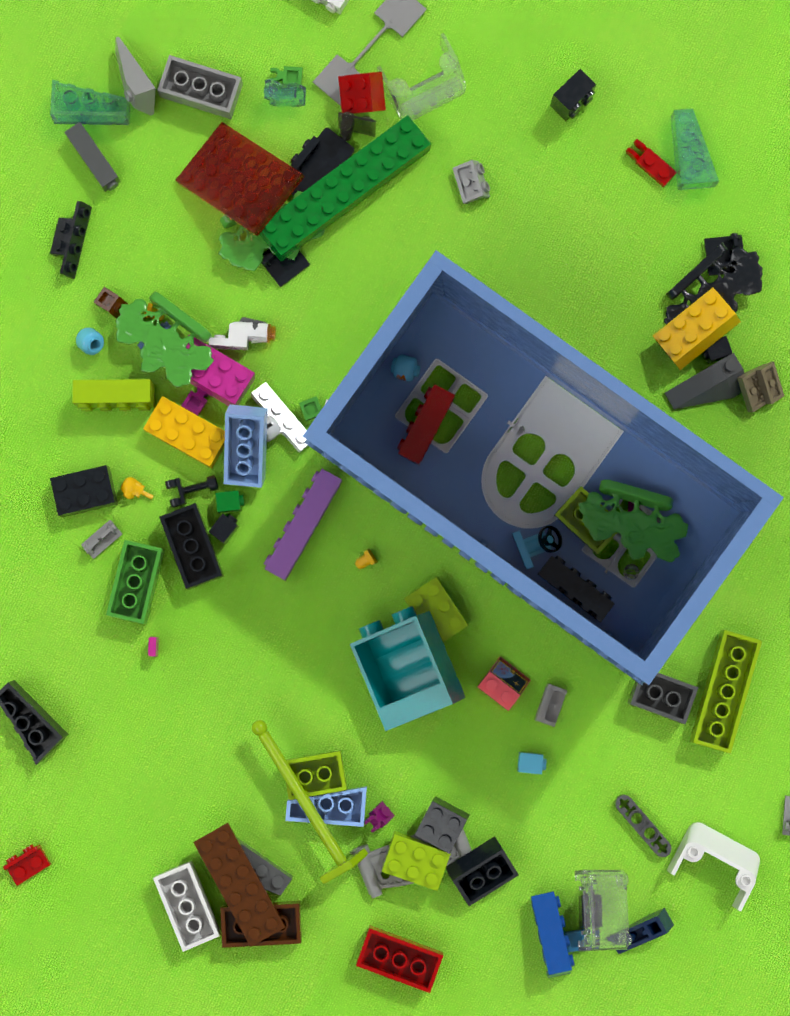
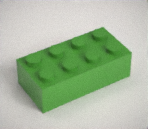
M124 540L108 604L107 616L147 625L165 552L164 549Z

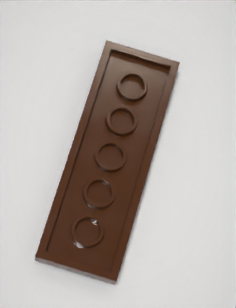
M229 822L193 842L250 947L286 927Z

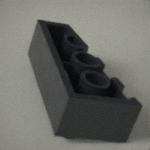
M558 555L555 558L551 556L538 572V575L596 620L602 622L615 605L611 601L612 597L605 591L600 593L596 590L597 585L589 579L583 580L580 577L581 573L575 568H567L564 565L566 561Z

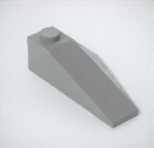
M116 37L115 53L125 98L135 109L148 115H153L156 88L120 37Z

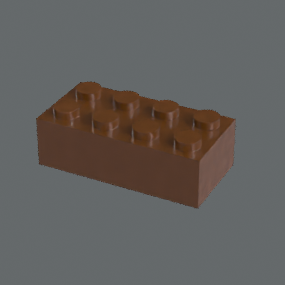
M300 901L273 902L286 927L254 946L301 944ZM222 905L220 908L222 948L250 946L228 905Z

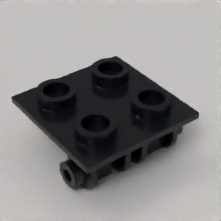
M732 233L730 236L705 238L706 257L723 242L728 247V250L719 258V262H729L732 250L736 247L743 248L742 235ZM733 261L731 264L736 265L737 263ZM710 266L708 268V276L718 275V270L715 267ZM727 266V269L723 268L727 273L735 271V268Z
M268 249L263 253L261 262L280 287L310 265L300 250L294 260L285 258L283 261H280Z

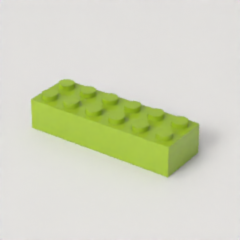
M727 630L720 631L689 742L731 754L762 644L761 640Z

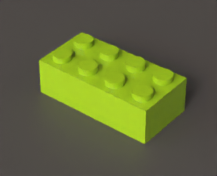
M150 379L73 380L72 403L85 412L93 411V408H99L100 411H112V408H119V411H131V408H138L139 411H150V408H155V385Z

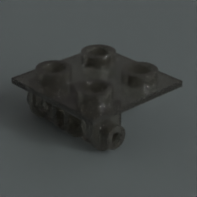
M350 112L338 113L340 137L343 140L349 141L353 132L375 137L376 121L367 116L358 117Z

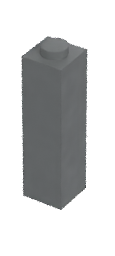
M81 122L65 131L64 133L103 190L106 192L107 190L115 189L118 183L121 182L119 177Z

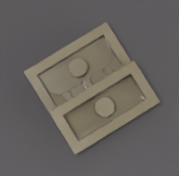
M772 361L737 377L748 412H755L765 404H773L784 397L775 363Z

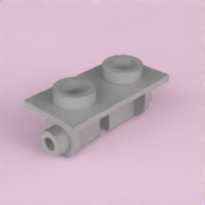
M109 520L81 545L86 553L94 559L118 539L122 533Z

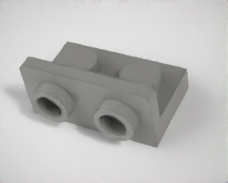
M470 160L453 167L463 204H468L480 198L490 197V187L488 182L485 181L483 175L485 170L480 162Z

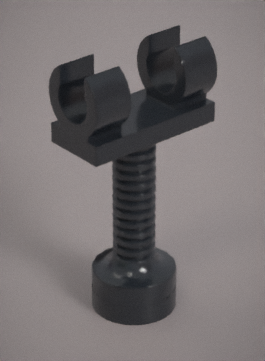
M215 475L208 476L205 482L187 487L182 486L180 478L165 481L166 489L178 487L180 498L169 500L172 508L187 504L185 494L206 488L210 489V491L219 490Z

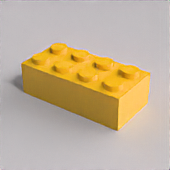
M713 287L655 333L653 337L679 370H681L741 321Z
M164 396L159 400L143 428L147 433L211 469L224 449V430Z

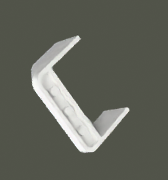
M700 822L692 823L684 835L667 871L675 876L683 858L690 862H697L702 858L704 852H707L739 870L735 882L740 891L732 906L742 911L756 883L760 865L759 855Z

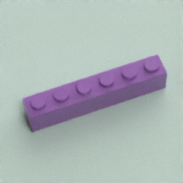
M321 469L320 472L316 471L311 480L314 482L310 489L307 487L302 495L304 501L301 505L297 504L292 513L295 515L292 522L288 521L283 529L285 532L282 539H277L273 546L275 548L273 555L269 554L264 562V565H266L265 570L285 581L342 483V479L324 469Z

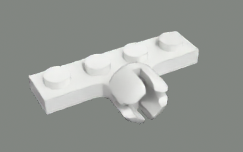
M266 382L250 394L259 407L268 408L267 442L282 434L299 453L308 447L304 443L306 439L303 437L306 429Z

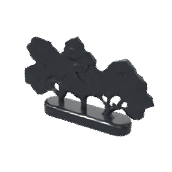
M722 242L666 293L670 300H674L682 293L684 300L680 305H670L667 307V318L664 319V323L667 325L688 308V300L693 304L713 287L736 313L738 309V303L734 300L736 294L752 295L762 291L761 277L763 275V268L758 264L759 256L757 252L748 253L742 247H736L731 252L730 261L720 263L719 258L728 250V247ZM733 261H736L737 264H736V265H732L731 263H732ZM710 266H713L718 270V278L712 283H707L701 274ZM727 266L735 268V271L727 273L723 268L727 269ZM721 272L725 274L723 278H721ZM697 279L701 283L698 294L688 293L685 289Z

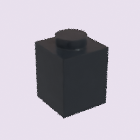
M727 336L721 337L701 353L703 359L707 360L708 364L733 354Z
M222 514L209 530V533L226 544L239 528L236 524L238 520L230 514L227 516Z

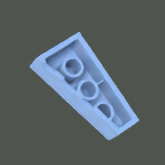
M367 786L309 797L325 824L364 827ZM288 799L285 821L310 823L296 799Z

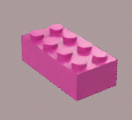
M194 337V345L210 347ZM189 343L187 344L186 349L190 348L191 345ZM210 347L212 352L211 358L214 359V362L206 370L192 369L190 384L205 391L208 395L227 406L229 404L239 405L255 380V372Z

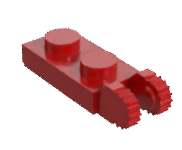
M636 139L633 143L643 154L640 157L633 149L628 148L626 150L627 155L657 183L665 187L677 172L650 148H647L644 143Z

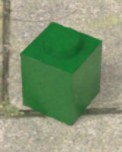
M239 490L215 493L218 513L242 511L241 506H245L244 495H240Z

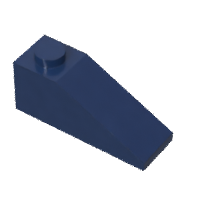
M663 908L623 928L609 938L618 954H621L667 934L674 924L666 909Z

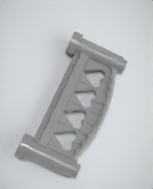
M464 829L461 831L450 852L447 866L472 851ZM415 834L411 835V837L424 841L423 839L415 836ZM368 844L350 851L351 855L363 848L368 852L367 856L357 865L368 894L372 898L383 894L381 891L383 888L413 884V882L392 875L386 879L381 876V867L389 845L370 852Z

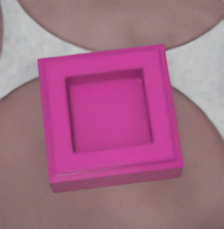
M159 637L149 638V656L158 657Z

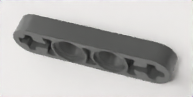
M624 794L617 796L614 802L616 809L655 854L660 857L668 856L672 850L668 840L629 796ZM620 799H628L627 805L629 808L635 807L627 816L625 813L628 810L625 807H619L621 804ZM634 813H640L642 816V820L638 824H634L631 821ZM647 828H653L655 831L654 836L650 839L644 836V831ZM658 836L661 837L658 841L662 845H667L665 847L666 852H658L659 846L654 842Z

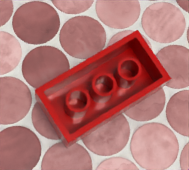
M435 384L433 388L428 387L424 395V399H426L424 405L420 404L415 412V416H417L415 422H410L406 429V433H408L406 439L402 438L397 447L400 456L420 465L455 398V394Z
M369 925L356 966L430 993L444 955L442 951Z

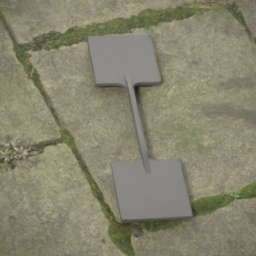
M385 0L374 12L385 23L381 31L352 63L346 62L337 54L316 77L313 83L341 106L338 76L360 74L355 69L356 63L387 29H393L403 37L427 9L417 0Z

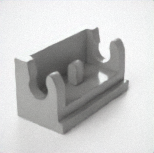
M547 683L534 720L555 727L567 690Z

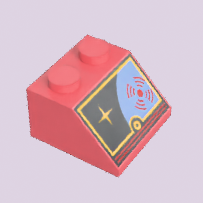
M500 656L478 684L477 688L509 711L531 680Z

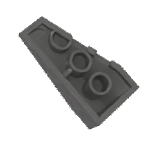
M733 353L664 394L674 410L732 399L742 393L737 377L744 374V369Z

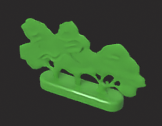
M281 185L227 213L220 219L224 228L240 224L236 233L224 232L220 235L219 241L222 248L218 254L222 259H229L232 265L243 267L246 270L255 271L262 262L264 249L269 248L271 250V248L259 235L258 226H247L246 219L259 213L263 222L273 215H265L263 210L274 204L278 205V210L284 207L286 204L281 201L290 194L286 185ZM297 191V192L294 194L293 199L296 198L297 196H299V195H300L301 193H303V192ZM243 229H245L247 233V237L244 241L241 240V233H244ZM325 230L320 232L311 240L321 237L324 234ZM300 248L287 258L294 260Z
M154 291L149 297L151 303L158 308L156 312L147 311V304L143 299H135L130 305L122 304L119 309L120 316L116 319L117 341L126 344L140 341L144 343V347L140 350V355L143 359L141 371L155 372L160 367H165L166 378L174 386L181 387L182 385L190 384L192 369L206 370L214 362V359L211 358V348L208 346H196L193 340L196 337L202 342H207L212 337L209 331L158 292ZM163 314H166L175 321L170 329L163 328L159 323V318ZM150 315L151 318L155 316L151 321H143V318ZM181 325L191 334L182 339L179 337L178 332H176V328ZM189 343L191 346L189 349H186V346Z
M602 480L599 486L600 492L614 498L604 501L600 494L591 492L588 494L585 502L579 503V511L583 514L582 522L589 529L590 535L595 541L606 540L612 534L618 532L621 534L620 542L625 548H628V553L632 560L644 557L649 548L653 550L657 558L667 562H673L675 558L680 556L678 545L674 541L686 537L688 524L684 523L683 518L679 514L674 513L665 517L659 512V510L669 511L672 509L674 500L671 497L613 480ZM620 499L635 503L634 510L631 512L624 511L619 505ZM601 502L605 503L602 507L600 506ZM614 503L615 505L613 510L610 512H606L605 508L608 505L612 506ZM639 506L650 507L654 511L651 515H647L639 509ZM657 517L661 519L660 523L657 522Z

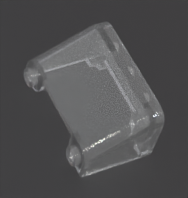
M624 870L575 871V881L582 883V886H579V890H583L585 931H581V935L585 936L582 941H578V950H627L632 943L628 920V875L625 874Z

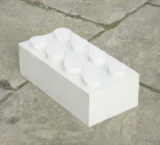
M192 860L158 874L153 878L183 952L220 936V928Z

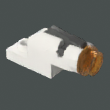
M242 317L239 322L229 324L228 338H225L226 336L214 335V338L211 337L209 339V346L218 349L248 350L249 341H251V344L275 341L276 326H271V324Z

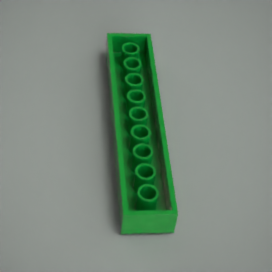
M407 115L259 224V235L278 259L283 261L427 154L431 147L430 141Z

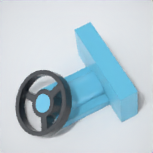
M553 526L543 527L538 534L526 539L522 538L520 530L512 533L526 569L534 567L530 557L545 551L548 553L556 552L562 546V536L559 530ZM552 530L557 534L558 545L555 543V538L552 535Z

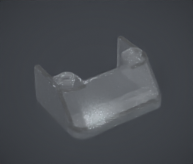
M444 33L440 35V46L444 51L439 60L442 72L409 88L406 81L401 78L388 81L381 66L377 67V72H382L384 91L400 119L409 115L414 120L464 94L466 81L458 58Z

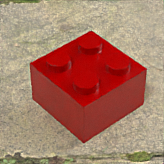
M382 72L338 76L342 115L386 110Z

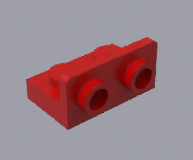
M32 844L22 850L24 852L23 855L19 857L14 855L6 860L7 865L3 866V868L8 870L17 886L51 865L40 844L35 847Z

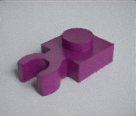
M197 387V392L190 391L181 407L199 416L207 404V399L204 397L209 395Z
M382 801L369 813L370 817L364 821V824L366 825L370 822L373 825L371 832H375L377 829L383 828L395 815Z

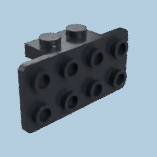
M325 128L317 138L313 136L311 140L307 139L302 146L303 150L300 154L296 153L290 161L292 163L290 165L291 171L282 181L281 185H286L293 196L297 191L304 192L349 159L354 153V147L329 128Z

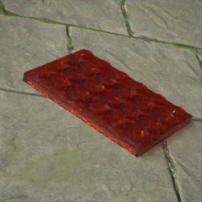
M221 122L175 181L255 236H258L303 180L304 175Z

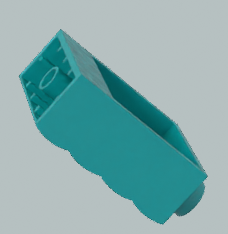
M413 606L392 614L395 625L386 629L383 628L380 620L359 628L362 639L350 644L385 731L452 705L465 698L462 686L447 655L446 648L431 613L427 611L417 615Z

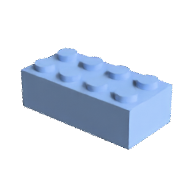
M229 404L225 413L224 484L262 488L266 475L268 408Z

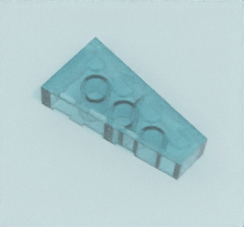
M52 79L50 115L54 124H77L81 122V124L129 125L130 105L125 97L105 92L99 93L93 89H83L73 84H63Z
M674 110L671 115L678 190L716 187L719 179L694 110Z

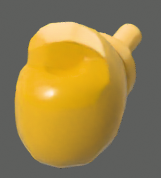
M133 477L126 478L121 485L123 496L127 499H133L135 496L139 498L140 494L151 500L154 497L152 494L144 491L145 486L141 485L142 483Z

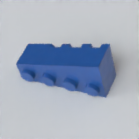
M554 891L531 896L536 926H538V936L543 948V959L548 970L546 971L547 977L552 978L570 974L575 964L573 955H569L567 947H570L568 935L563 933L562 927L566 926L563 915L559 916L558 908L561 907L559 896H555Z

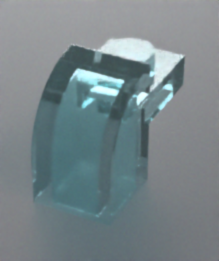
M273 79L265 80L264 98L270 101V105L289 108L305 106L306 87L296 82L281 84Z

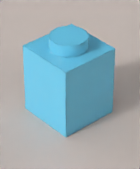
M519 752L517 771L542 775V770H546V759H543V754Z

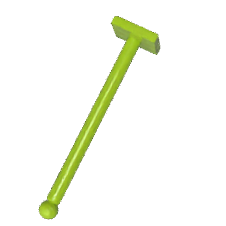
M262 720L255 721L252 724V732L259 736L264 748L336 865L320 877L321 882L325 884L352 869L367 856L368 852L363 848L348 858L345 857L269 731H267V724Z

